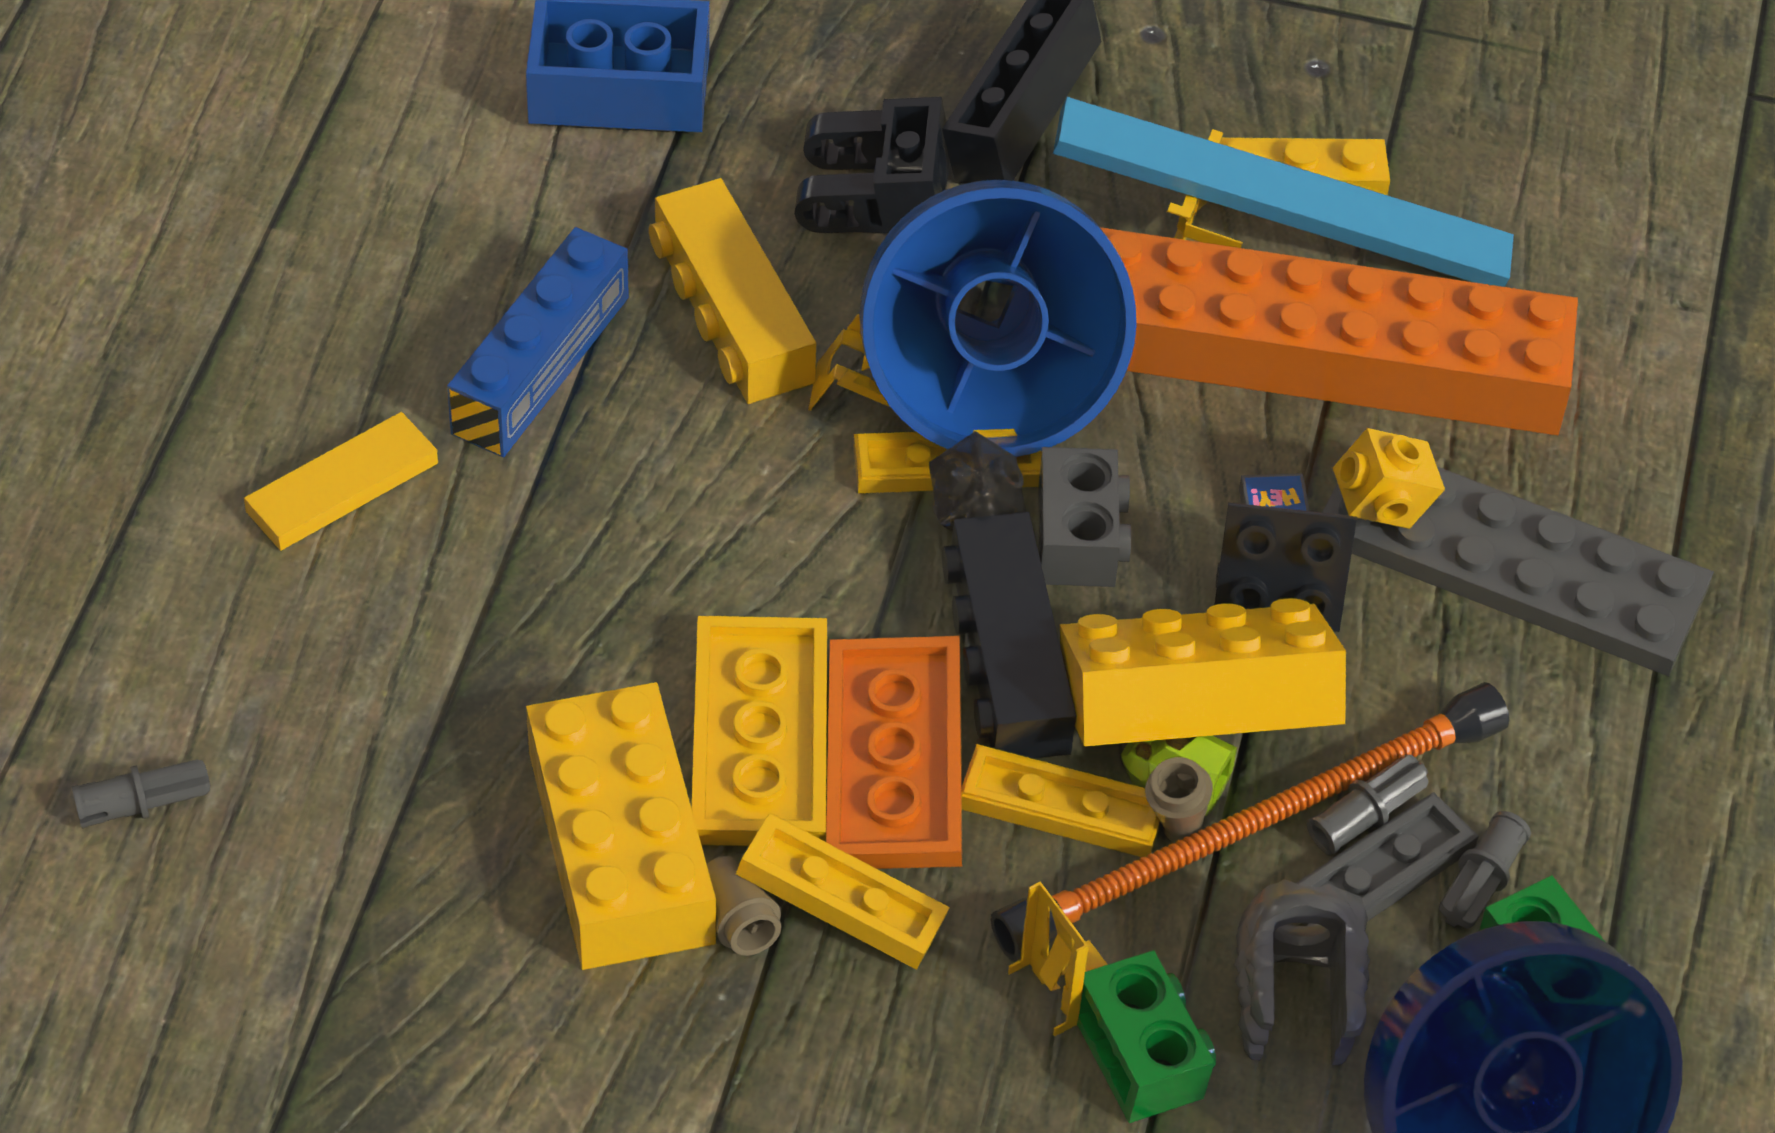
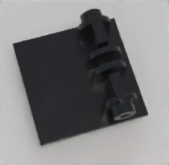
M1228 502L1221 558L1217 566L1214 605L1236 604L1245 609L1271 607L1274 601L1280 599H1301L1309 604H1315L1331 629L1335 632H1340L1357 516Z

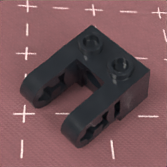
M942 97L884 99L882 110L825 112L812 117L806 127L803 148L804 155L811 164L826 170L875 169V172L814 175L804 179L799 184L794 211L797 222L805 229L816 233H889L900 219L914 207L946 190L950 159L942 131L946 123ZM858 137H862L861 143H857ZM849 200L854 201L853 206L849 205Z

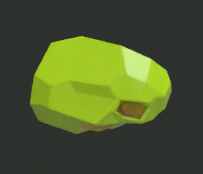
M1215 736L1130 742L1121 753V759L1131 783L1145 788L1150 774L1161 762L1174 757L1193 760L1206 770L1212 781L1213 791L1205 814L1207 816L1214 809L1231 776L1237 747Z

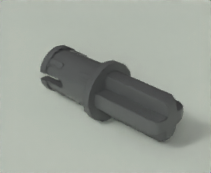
M1405 754L1366 782L1357 779L1349 785V794L1319 815L1307 820L1306 825L1312 840L1324 853L1331 855L1338 852L1343 845L1370 826L1380 828L1388 822V814L1427 787L1429 782L1426 776L1428 774L1426 767L1423 763L1418 762L1413 755Z
M198 759L139 773L136 765L130 767L131 773L99 782L71 786L82 829L104 823L105 821L142 814L143 819L149 818L148 809L203 796L210 791V781L206 765L202 760Z
M1496 812L1474 849H1468L1461 855L1458 863L1460 871L1439 905V911L1446 917L1445 922L1454 928L1457 925L1467 929L1471 928L1479 919L1493 894L1506 888L1510 880L1509 868L1522 846L1526 844L1531 836L1530 827L1521 817L1512 812Z

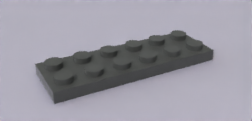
M1440 467L1437 468L1445 490L1410 529L1357 518L1352 554L1666 676H1669L1714 574V571ZM1338 483L1322 513L1348 515Z

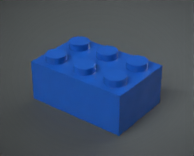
M535 0L526 69L528 124L702 132L709 62L710 1Z

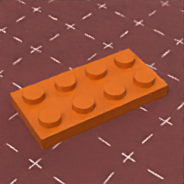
M960 636L830 640L826 842L876 869L962 867Z

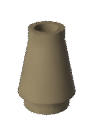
M1174 757L1161 762L1148 777L1145 794L1148 803L1163 825L1166 837L1175 843L1177 840H1182L1184 837L1197 833L1204 828L1203 820L1213 791L1209 774L1204 768L1188 758Z
M718 857L707 864L716 897V931L718 939L724 946L731 948L739 955L748 956L760 953L769 948L780 935V908L760 887L736 875L739 864L733 857Z

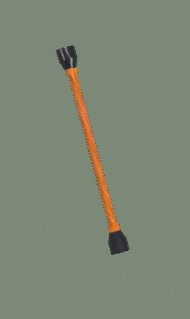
M1483 682L1457 694L1438 715L1425 720L1422 727L1411 730L1408 734L1405 733L1401 737H1396L1380 747L1377 746L1373 750L1354 757L1352 760L1350 759L1339 766L1320 773L1318 776L1305 780L1303 783L1292 786L1282 793L1279 792L1275 796L1263 800L1261 803L1258 802L1254 806L1248 807L1247 810L1243 809L1240 813L1237 812L1233 816H1228L1218 823L1207 826L1204 830L1201 829L1197 833L1184 837L1182 840H1177L1175 843L1169 844L1168 847L1165 846L1161 850H1156L1146 857L1133 861L1132 864L1128 863L1124 867L1118 868L1117 871L1114 870L1110 874H1105L1102 878L1099 877L1095 881H1090L1088 885L1084 884L1080 888H1075L1073 892L1063 890L1052 895V897L1073 924L1079 921L1080 916L1083 913H1088L1090 909L1094 910L1097 906L1101 907L1105 903L1111 902L1112 899L1115 900L1119 896H1124L1127 892L1130 893L1134 889H1139L1142 885L1145 886L1149 882L1155 881L1156 878L1160 879L1163 875L1166 876L1170 872H1175L1178 868L1181 869L1185 865L1191 864L1192 861L1196 862L1199 858H1204L1214 851L1217 852L1221 848L1227 847L1228 844L1232 845L1235 841H1240L1250 834L1253 835L1257 831L1268 828L1271 824L1274 825L1278 821L1289 818L1292 814L1295 815L1299 811L1305 810L1306 807L1310 808L1313 804L1316 805L1320 801H1325L1327 798L1341 793V791H1346L1349 785L1357 779L1367 781L1405 754L1417 757L1431 749L1440 750L1455 743H1478L1505 730L1509 725V712L1506 703L1493 685ZM1022 898L991 914L990 921L994 936L1004 954L1014 962L1021 959L1027 898ZM1051 909L1049 924V943L1057 935V930Z

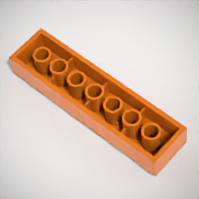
M1101 228L1120 255L1128 272L1134 293L1136 334L1127 371L1559 436L1572 386L1578 307L1577 297Z

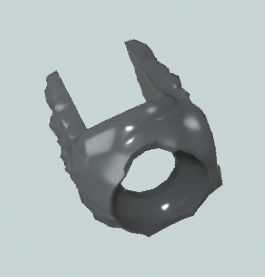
M1283 879L1279 883L1268 885L1262 889L1244 910L1236 934L1238 957L1235 959L1234 966L1239 972L1235 980L1240 988L1238 1000L1241 1005V1017L1238 1026L1242 1032L1241 1037L1244 1051L1251 1060L1260 1061L1263 1057L1264 1046L1268 1043L1269 1030L1272 1031V1026L1274 1025L1273 964L1275 962H1298L1328 967L1330 969L1331 1063L1334 1066L1346 1062L1355 1042L1354 1037L1361 1035L1367 1017L1364 998L1365 992L1368 989L1367 984L1370 980L1368 971L1370 958L1367 954L1369 940L1365 932L1368 916L1361 896L1333 887L1330 884L1322 887L1301 886ZM1290 923H1309L1306 926L1289 925Z

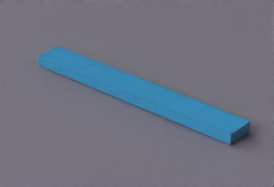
M1070 97L1066 98L1061 108L1053 154L1470 282L1505 287L1510 279L1514 234Z

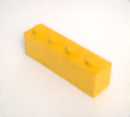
M722 178L655 197V223L649 225L652 247L659 259L666 257L671 265L672 279L679 297L682 300L689 298L701 337L704 341L712 340L716 346L720 369L727 383L732 384L736 382L747 404L814 384L816 341Z

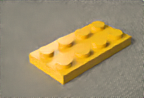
M698 616L691 809L701 845L750 846L769 813L823 841L826 840L827 618Z

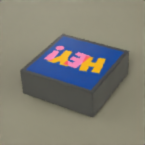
M1303 473L1241 475L1239 485L1241 504L1310 511Z

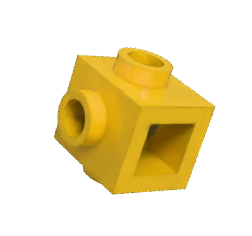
M1366 428L1333 467L1349 516H1357L1360 519L1410 529L1445 490L1428 441L1410 438L1405 435Z

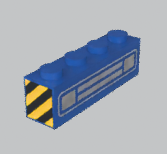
M574 227L447 385L451 435L503 458L506 456L629 298L627 248Z

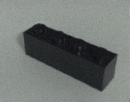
M1026 0L942 128L956 182L1013 181L1102 42L1093 0Z
M1029 512L954 519L952 545L942 547V568L945 583H956L958 596H953L952 613L956 634H967L969 647L963 648V667L966 683L968 686L977 685L980 698L974 700V719L977 735L979 738L989 737L991 748L1032 759L1071 755L1076 713Z

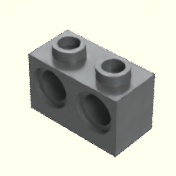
M1042 447L1038 485L1039 557L1046 585L1115 587L1118 562L1130 561L1131 524L1119 523V513H1128L1130 477L1129 475H1118V449Z

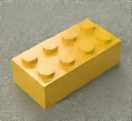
M1293 598L1274 601L1271 607L1245 609L1236 604H1217L1209 607L1206 613L1181 614L1171 609H1154L1145 612L1142 618L1120 620L1110 615L1092 614L1081 617L1078 623L1060 624V648L1076 713L1075 728L1084 746L1345 724L1346 650L1317 606L1309 604L1307 601Z
M649 683L526 706L529 755L581 969L586 970L715 945L716 897L658 683Z

